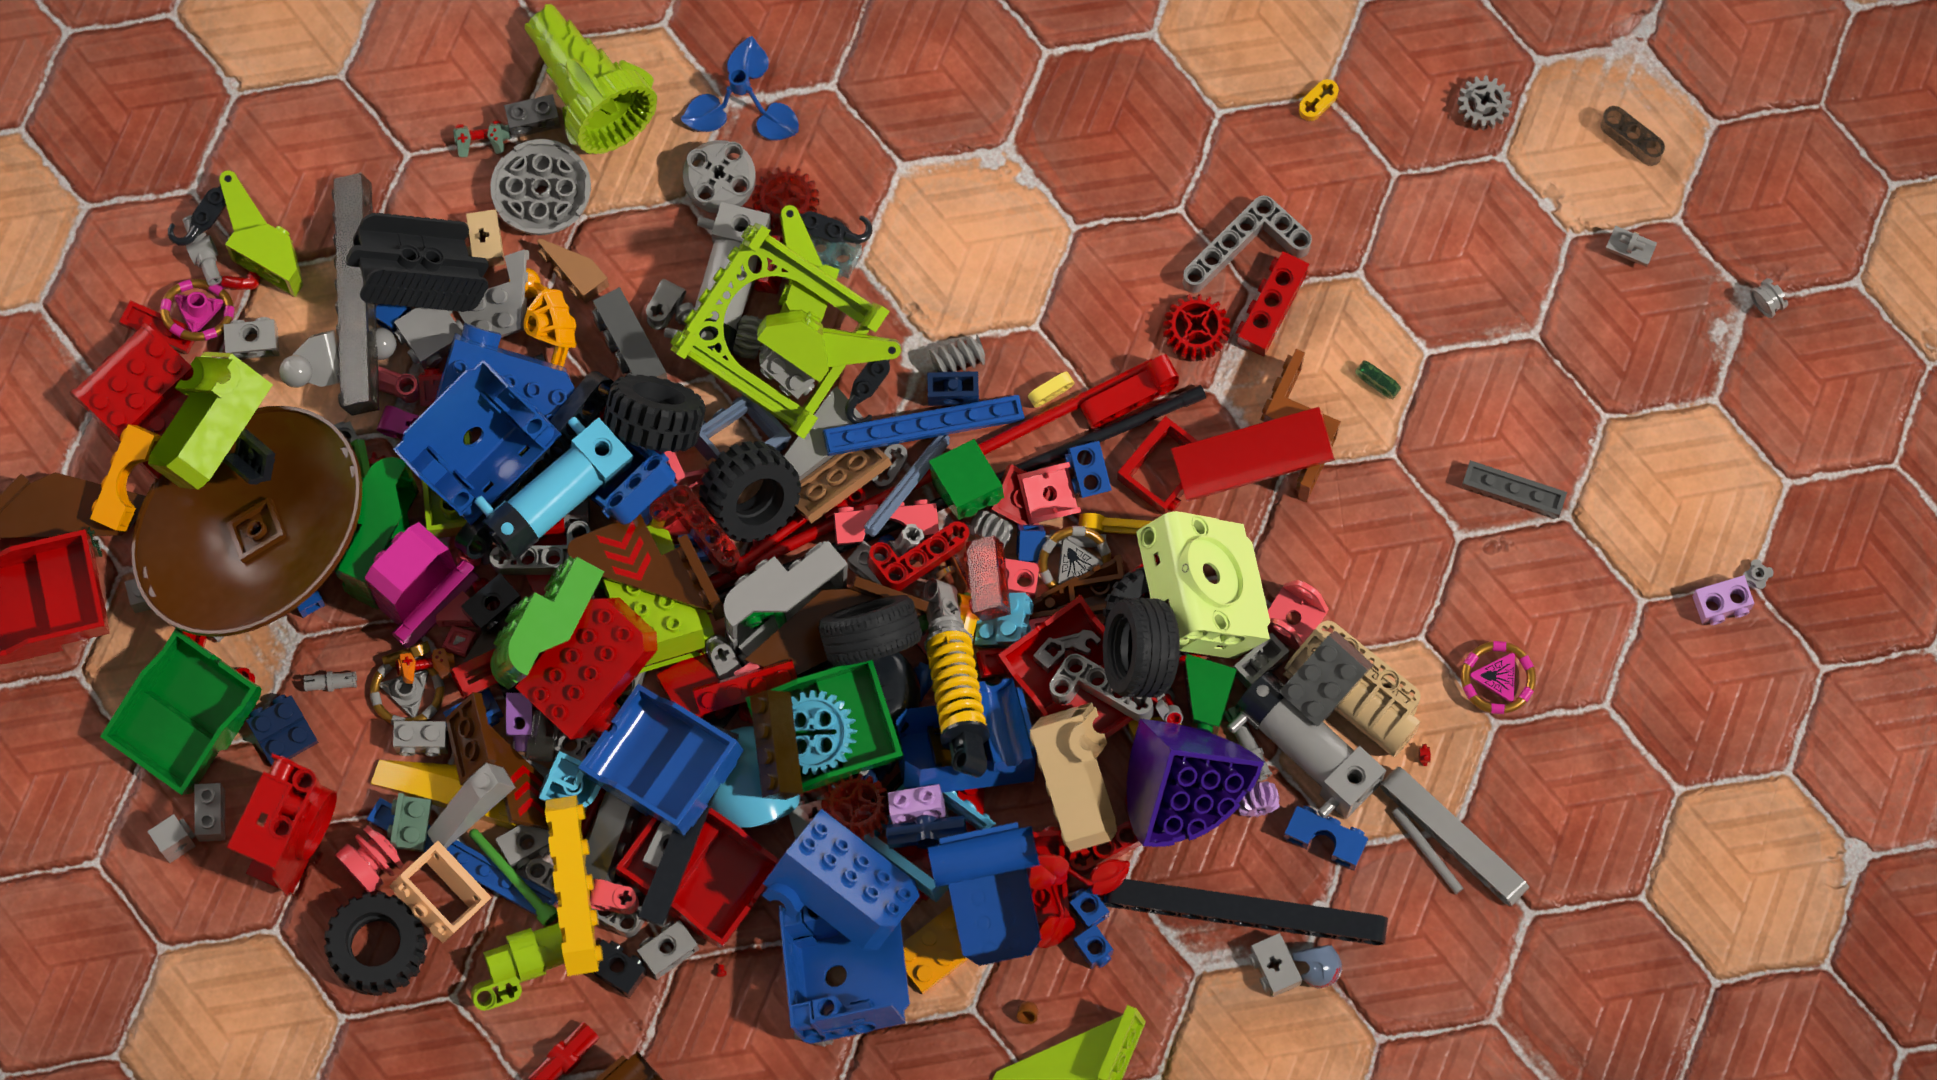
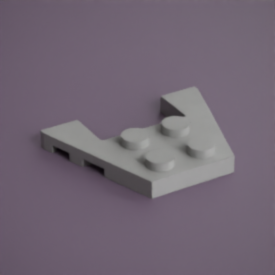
M521 250L504 256L510 282L487 289L479 305L472 311H458L465 323L484 330L501 333V338L524 330L523 322L527 306L525 283L528 282V272H526V262L529 260L528 250Z

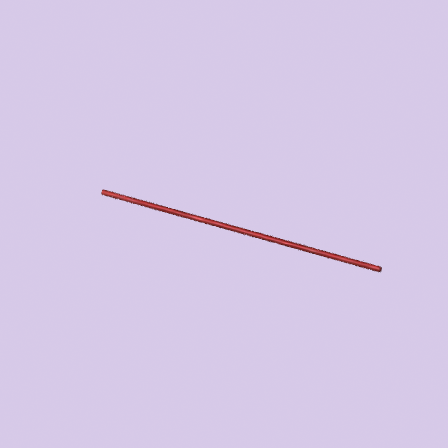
M1152 359L978 444L979 448L986 455L1079 409L1080 405L1086 400L1147 370V365ZM930 469L912 491L932 482ZM897 485L853 506L854 511L864 510L866 505L879 504L880 507ZM833 517L776 544L751 562L745 574L755 570V567L765 559L769 561L774 556L777 559L833 531ZM727 570L709 578L714 589L735 580L729 575Z

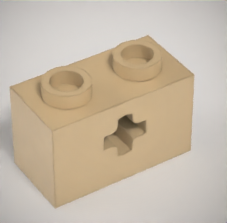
M497 210L466 214V224L469 227V233L466 238L470 237L471 245L466 246L468 255L486 258L489 267L505 265ZM486 236L485 242L481 243V237Z

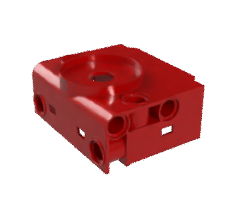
M272 753L271 757L274 762L269 772H263L227 848L252 858L246 872L247 875L279 888L285 896H288L289 893L293 895L311 856L320 845L329 827L336 807L337 792L321 785L312 770L288 758ZM261 813L268 815L263 827L256 824Z

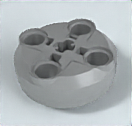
M724 140L706 142L691 150L687 155L683 168V183L686 193L693 203L707 212L718 213L721 202L741 207L750 198L755 187L756 173L754 163L750 155L737 142ZM731 153H737L738 155H740L735 160H730L727 158V156ZM696 160H702L705 162L700 167H695L692 165L693 162H695ZM737 186L746 187L744 192L738 193L734 191ZM702 193H709L711 195L706 200L699 198Z

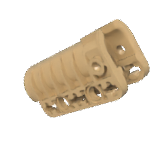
M1323 621L1284 667L1286 671L1283 675L1290 680L1328 635L1331 634V632L1323 631V628L1326 630L1332 628L1333 632L1336 630L1359 652L1361 651L1364 657L1369 661L1372 660L1374 666L1337 706L1335 711L1392 757H1396L1418 731L1420 721L1414 715L1420 702L1421 695L1419 690L1336 623ZM1386 675L1392 676L1395 679V682L1392 681ZM1383 685H1388L1391 688H1385Z

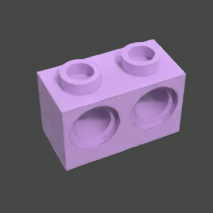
M1744 575L1696 589L1692 596L1702 625L1707 623L1717 625L1724 622L1725 618L1733 615L1735 618L1746 616L1755 604ZM1738 594L1743 602L1734 603L1730 595ZM1706 602H1715L1718 605V610L1712 611L1708 609Z
M939 784L888 793L890 817L893 824L914 822L917 817L923 815H931L937 819L946 818L944 797Z

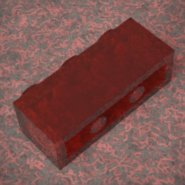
M994 535L965 542L966 552H964V560L969 571L966 581L971 591L969 608L972 614H975L982 621L1010 615L1011 608L1004 544Z

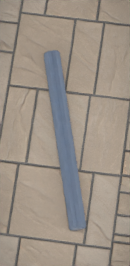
M948 435L934 438L864 525V532L872 537L877 535L930 469L929 460L940 456L950 444V437Z

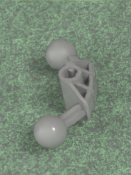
M375 328L368 332L364 340L342 344L335 330L310 336L292 356L283 360L280 365L279 374L282 381L293 388L302 387L307 383L320 387L337 384L347 379L346 359L367 354L377 360L387 359L396 349V338L386 328Z

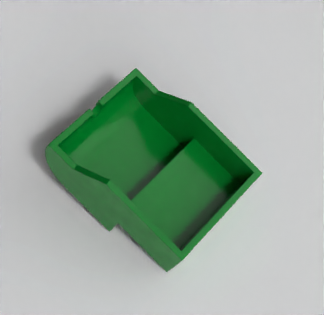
M395 457L377 461L370 467L366 476L362 477V503L357 526L350 542L351 546L349 549H346L335 570L337 577L343 580L342 587L345 592L349 593L352 598L377 610L379 608L365 580V576L375 563L373 560L376 555L382 550L386 551L392 545L393 538L399 532H405L410 527L407 513L419 492L416 482L412 477L410 467L402 459Z
M175 629L163 649L140 672L100 737L180 795L192 794L195 791L194 784L200 783L219 751L228 749L255 707L262 689L185 635L181 630Z
M873 660L834 667L795 679L771 689L774 691L791 692V697H797L798 699H800V692H806L809 696L811 690L817 691L818 696L821 691L827 692V698L831 694L836 695V702H845L842 710L851 709L847 718L856 720L850 725L851 729L857 730L856 733L850 734V738L856 740V743H849L848 745L853 752L843 754L847 761L841 762L838 760V769H833L829 765L830 772L823 773L821 770L820 775H813L812 769L809 774H803L802 767L800 772L803 792L849 779L853 774L901 760L903 753ZM749 696L745 699L752 718L751 702ZM828 712L823 716L825 726L831 722V715ZM801 714L798 718V724L800 727H803L806 723V716ZM835 729L795 731L796 736L831 735L837 733ZM829 738L824 742L826 752H829L832 748V742ZM802 740L799 743V750L801 753H804L807 749V743L805 740Z

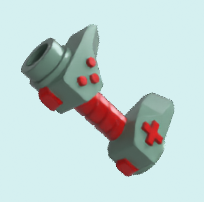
M496 120L489 125V129L469 131L468 127L463 124H458L456 129H454V140L458 148V155L460 157H468L470 142L481 139H489L495 153H502L504 151L503 141L510 139L509 124L504 125L501 121Z

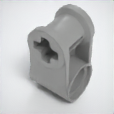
M666 279L661 280L646 308L647 323L652 329L661 330L668 325L675 313V309L683 302L686 289Z
M717 634L707 638L705 642L706 653L719 681L735 676L734 672L742 668L726 639Z

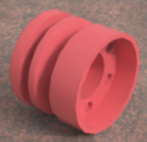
M367 825L363 831L369 840L366 842L357 834L355 838L360 848L356 850L349 844H346L335 854V857L367 892L373 894L384 884L378 874L381 870L392 877L394 872L388 864L391 862L399 870L404 864L392 844L381 833Z

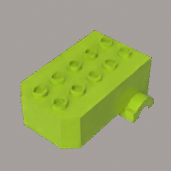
M203 352L201 357H195L190 364L194 370L193 377L188 381L180 379L175 387L184 395L189 396L150 453L148 465L180 488L198 490L211 479L273 386L272 383L232 353Z
M654 524L647 526L661 555L675 549L668 530ZM601 578L607 598H621L657 632L658 651L646 664L653 665L643 667L638 674L702 655L696 651L702 648V652L706 654L705 642L707 638L714 635V631L705 610Z

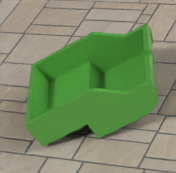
M568 557L563 565L560 564L552 573L545 586L544 591L546 592L544 596L533 593L529 598L525 596L523 601L521 600L519 604L511 608L505 619V622L508 623L507 627L499 631L493 642L496 648L491 657V671L500 685L507 689L512 688L528 675L539 653L570 640L604 573L603 570L578 557L575 559Z

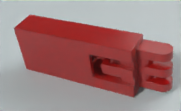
M495 648L449 670L462 699L468 697L472 692L477 693L498 683L491 671V657Z

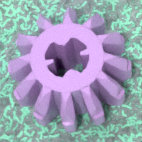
M1258 781L1251 792L1248 791L1239 802L1240 807L1238 810L1240 815L1250 818L1273 813L1279 807L1280 800L1275 784L1267 781Z

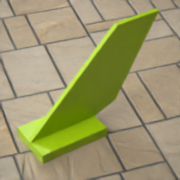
M1127 1005L1122 1016L999 1070L995 1073L993 1080H1122L1146 1022L1137 1008Z

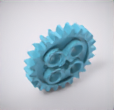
M811 690L809 696L806 692H800V699L791 697L795 731L832 729L837 731L836 734L796 736L800 769L803 767V774H809L811 769L813 775H820L821 770L823 773H829V765L833 769H838V760L841 762L847 761L843 754L853 752L848 747L849 743H856V740L850 738V734L857 732L856 729L850 728V725L856 720L847 718L851 709L842 710L845 702H836L837 696L832 694L827 698V692L821 691L819 696L817 691ZM828 712L831 715V722L825 726L823 716ZM801 714L806 716V723L803 727H800L798 724V718ZM829 738L832 742V748L829 752H826L824 742ZM802 740H805L807 743V749L804 753H801L799 750V743Z

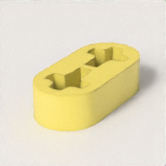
M1063 372L1030 392L1028 398L1033 406L1038 408L1069 390L1075 382L1068 372Z

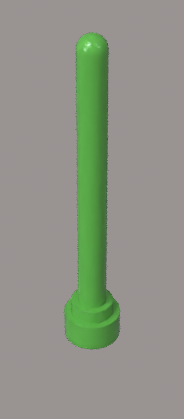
M477 829L469 831L471 839L537 910L535 913L537 914L538 921L544 927L551 924L558 917L557 909L553 905L543 903Z

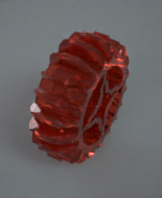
M789 166L786 168V172H782L780 167L776 168L777 174L768 171V179L761 177L759 179L761 185H755L754 187L757 193L752 194V200L755 201L753 210L770 214L771 230L775 231L779 226L781 233L780 215L772 212L766 204H771L772 207H777L782 211L784 208L782 201L786 197V192H788L789 197L786 206L792 205L799 208L800 214L808 211L817 213V208L815 207L820 204L819 199L816 198L819 196V191L814 189L816 186L813 180L808 181L809 175L807 173L800 177L801 171L799 168L794 173H791V167ZM782 185L779 190L771 191L776 186ZM791 185L800 188L806 196H801L800 193L792 191Z
M859 773L856 779H853L851 775L846 781L844 779L838 780L839 785L831 783V791H825V799L821 801V806L826 813L863 841L865 839L864 835L867 834L873 839L874 830L882 832L881 824L888 823L887 816L890 815L887 797L888 791L882 788L879 780L873 783L871 775L863 780V775ZM862 793L871 796L876 803H871V800L864 799ZM858 801H859L858 809H855V814H854V813H853L854 806H857V803H858ZM836 812H841L842 815L848 816L850 822L841 819Z

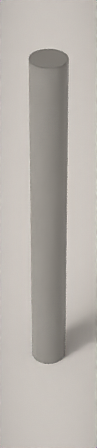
M1400 807L1396 808L1392 814L1455 895L1464 889L1404 811Z

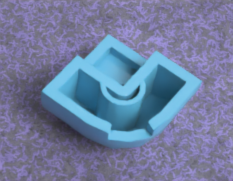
M558 751L548 774L544 778L538 798L546 801L577 795L578 804H583L585 808L594 801L601 787L579 770L578 767L582 761Z

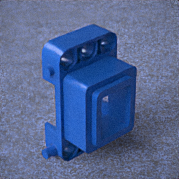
M616 436L633 455L631 467L608 487L603 489L600 486L588 497L603 509L601 512L607 518L611 516L624 525L632 522L641 514L647 525L679 492L680 487L674 481L676 474L666 463L669 458L663 452L659 455L653 449L648 450L645 447L634 446L630 442H625ZM603 451L596 452V454L600 456L607 455Z

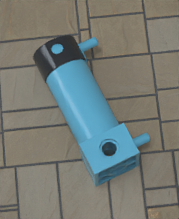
M572 417L568 424L578 435L571 441V448L507 502L504 501L496 509H493L483 496L475 499L474 503L487 516L481 522L484 529L496 546L512 560L519 558L539 541L542 535L600 486L605 489L631 467L633 455L600 418H597L585 428L576 417ZM603 451L607 455L600 456L596 454V452Z

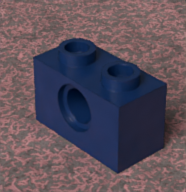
M978 371L927 373L928 406L964 405L979 402Z

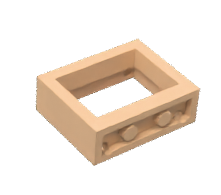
M439 841L431 846L389 885L395 895L412 910L413 914L442 943L492 898ZM425 863L469 907L452 924L409 880Z

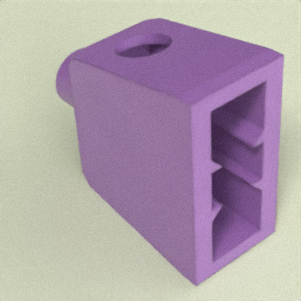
M506 693V735L513 737V748L517 752H528L529 737H535L536 707L522 693ZM520 720H525V727L523 729H517V723Z

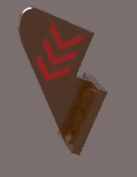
M639 514L628 524L623 525L617 521L576 537L568 544L567 551L569 557L574 559L578 557L603 570L604 573L601 578L705 610L707 615L712 613L716 621L724 617L720 599L687 534L677 538L680 547L661 555L641 514Z
M472 692L445 718L460 785L463 786L486 763L503 767L515 786V789L504 797L509 822L549 830L545 815L546 801L538 798L544 777L488 724L482 693Z

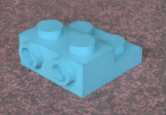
M1001 593L1000 596H979V598L984 600L985 608L981 619L976 624L974 645L977 648H1007L1031 631L1029 616L1033 613V601L1026 593Z

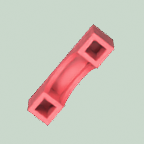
M929 499L914 501L915 505L905 506L904 502H902L889 519L904 527L907 524H916L919 529L923 530L924 537H930L939 531L936 503L930 504ZM879 504L866 505L864 510L854 511V507L838 508L839 513L833 514L836 546L862 543L866 534L864 532V525L879 508Z

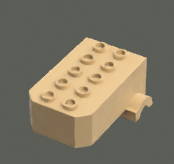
M1092 702L1040 717L1030 729L1031 742L1036 748L1040 770L1044 773L1046 789L1052 799L1054 814L1062 830V840L1064 845L1068 846L1070 852L1109 842L1117 832L1115 816L1096 759L1106 746L1107 741L1104 733H1097L1093 729V720L1099 715L1096 706L1093 707Z

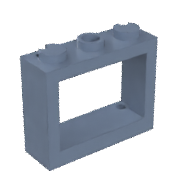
M742 395L740 398L735 399L732 406L726 410L724 408L718 410L713 415V419L707 423L703 421L699 439L694 446L707 461L712 457L717 460L721 452L709 438L746 413L770 438L764 443L772 445L779 452L787 448L791 435L771 413Z

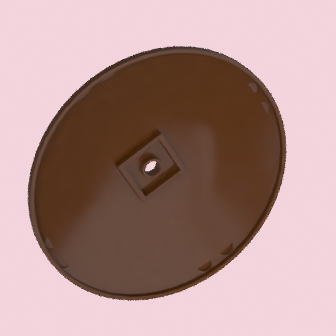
M290 406L257 408L244 429L250 431L275 453V463L270 481L260 482L256 485L248 484L223 461L211 479L198 490L180 488L163 475L155 479L138 513L132 539L131 558L138 589L148 606L161 619L181 631L199 636L225 637L246 633L266 626L297 608L334 571L348 548L357 526L362 503V477L357 456L351 444L331 422L309 410ZM236 441L227 454L235 452ZM261 526L259 533L254 535L255 529Z

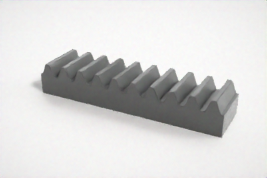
M1471 460L1461 486L1464 490L1470 489L1476 494L1482 493L1486 497L1492 496L1495 500L1501 499L1504 503L1510 502L1513 506L1519 505L1523 509H1531L1534 513L1540 512L1544 516L1550 515L1553 519L1559 518L1567 495L1566 491Z

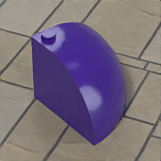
M1140 718L1130 754L1127 774V806L1129 819L1136 838L1142 846L1162 847L1175 845L1174 842L1185 839L1190 841L1213 830L1240 807L1239 802L1255 786L1264 761L1248 749L1212 733L1184 725Z

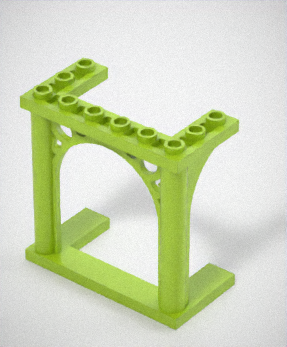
M755 223L753 226L749 224L741 235L744 240L739 248L734 246L727 256V259L730 261L725 269L720 267L714 275L713 280L716 282L711 290L708 288L704 290L698 300L701 302L700 306L696 311L692 309L684 322L687 325L682 332L678 330L670 341L673 346L670 350L683 359L687 357L789 426L788 429L805 439L818 417L813 415L846 365L829 367L827 374L817 384L803 407H801L747 371L733 358L724 338V317L730 301L746 284L763 277L779 276L797 281L857 321L858 325L854 329V333L867 335L869 330L876 333L890 311L874 302L871 304L769 235L771 230L758 223ZM752 255H757L761 259L762 268L758 273H753L749 269L748 260ZM767 258L772 260L770 264H775L777 266L773 271H769L767 269ZM743 265L747 275L743 280H738L737 274L741 275V266ZM726 291L730 293L728 299L723 297V293ZM716 311L719 314L715 322L705 321L706 318L708 319L713 316L712 312ZM712 326L718 330V334L714 339L704 340L699 335L700 331L704 327ZM717 343L721 344L719 353L715 348L713 350L708 348V346H713Z

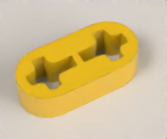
M1329 79L1322 80L1301 100L1299 114L1302 119L1306 121L1316 120L1336 101L1339 92L1336 82ZM1323 88L1326 90L1332 89V96L1326 94L1323 98H1320L1323 94ZM1317 102L1314 109L1315 112L1309 111L1307 113L1306 105L1310 107Z

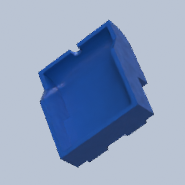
M637 684L612 719V729L609 732L606 730L603 732L578 768L585 776L607 792L646 816L650 814L685 836L689 828L693 827L702 815L708 801L720 784L725 782L735 768L737 760L744 750L737 740L684 707L662 698Z

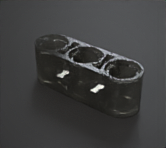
M1611 106L1605 110L1601 120V129L1606 135L1648 166L1657 165L1661 161L1665 151V144L1660 137L1618 106ZM1613 117L1616 118L1619 121V123L1612 124L1607 119ZM1627 133L1637 134L1638 139L1629 138ZM1647 148L1656 149L1658 154H1650Z

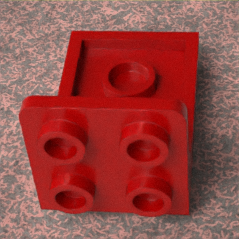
M1045 827L1043 831L1033 832L1037 854H1054L1065 858V848L1061 835L1062 830H1058V827ZM1066 880L1065 883L1055 886L1064 910V916H1070ZM1051 887L1044 890H1034L1031 888L1038 925H1041L1048 916H1058L1059 911Z

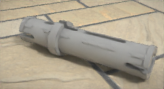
M1235 707L1228 709L1229 712H1224V716L1229 724L1240 714ZM1245 722L1234 734L1240 746L1248 749L1264 761L1257 780L1260 782L1270 777L1272 772L1263 757L1264 752L1262 748H1259Z

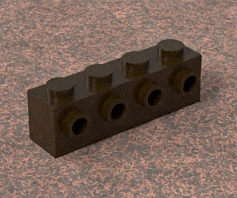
M765 690L750 696L762 798L787 800L803 794L791 692Z

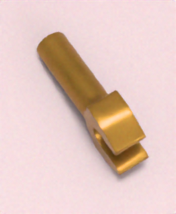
M424 641L409 648L382 656L384 665L396 662L400 654L411 653L413 657L428 653L431 649L428 641Z

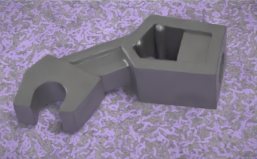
M1083 629L1081 633L1056 639L1048 638L1033 655V661L1049 673L1065 658L1066 650L1074 649L1088 656L1091 653V649L1086 646V643L1092 641L1098 646L1101 643V639L1094 632ZM1051 647L1061 650L1054 657L1047 652Z

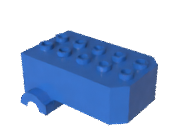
M465 323L462 334L455 333L435 401L465 370L474 369L484 360L500 376L502 375L550 421L575 390L574 383L566 368L499 348L501 333L484 330Z
M1013 678L1003 679L1000 684L995 686H989L985 681L979 682V692L982 696L981 703L984 707L983 715L986 718V724L990 732V738L984 744L988 759L985 773L979 778L955 771L952 766L935 768L927 726L933 725V728H940L936 706L906 709L896 720L895 729L903 753L901 760L898 761L903 786L907 789L939 784L943 793L1033 782L1037 751L1030 738L1032 726L1023 690L1021 687L1015 688ZM905 722H908L909 727L903 733H901L903 725L905 724Z
M823 809L812 819L763 883L768 888L762 894L769 901L779 900L786 908L785 913L792 919L806 905L861 949L879 950L919 898L916 883L912 878Z
M1015 822L938 838L939 846L928 848L935 887L948 885L962 955L978 966L1031 955L1041 941L1026 869L1040 865L1032 826L1019 829L1018 823Z

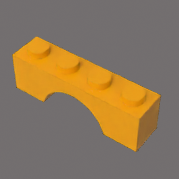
M128 424L127 428L121 433L120 446L111 458L109 473L101 483L102 490L99 498L92 505L90 519L116 531L127 532L136 507L131 503L127 495L126 484L128 476L137 465L149 461L150 453L162 436L140 426Z

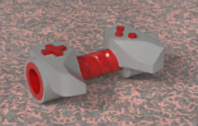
M1170 687L1166 693L1156 698L1158 702L1155 708L1163 722L1180 725L1183 721V716L1180 708L1173 703L1175 695L1172 687Z

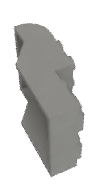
M829 541L820 542L806 553L804 560L798 559L789 566L788 572L775 556L769 561L767 559L761 561L755 567L756 571L749 576L746 574L740 577L735 582L736 586L726 596L724 602L725 639L734 654H737L738 646L759 629H750V626L745 627L740 623L753 612H788L811 593L817 595L822 590L847 589V562Z

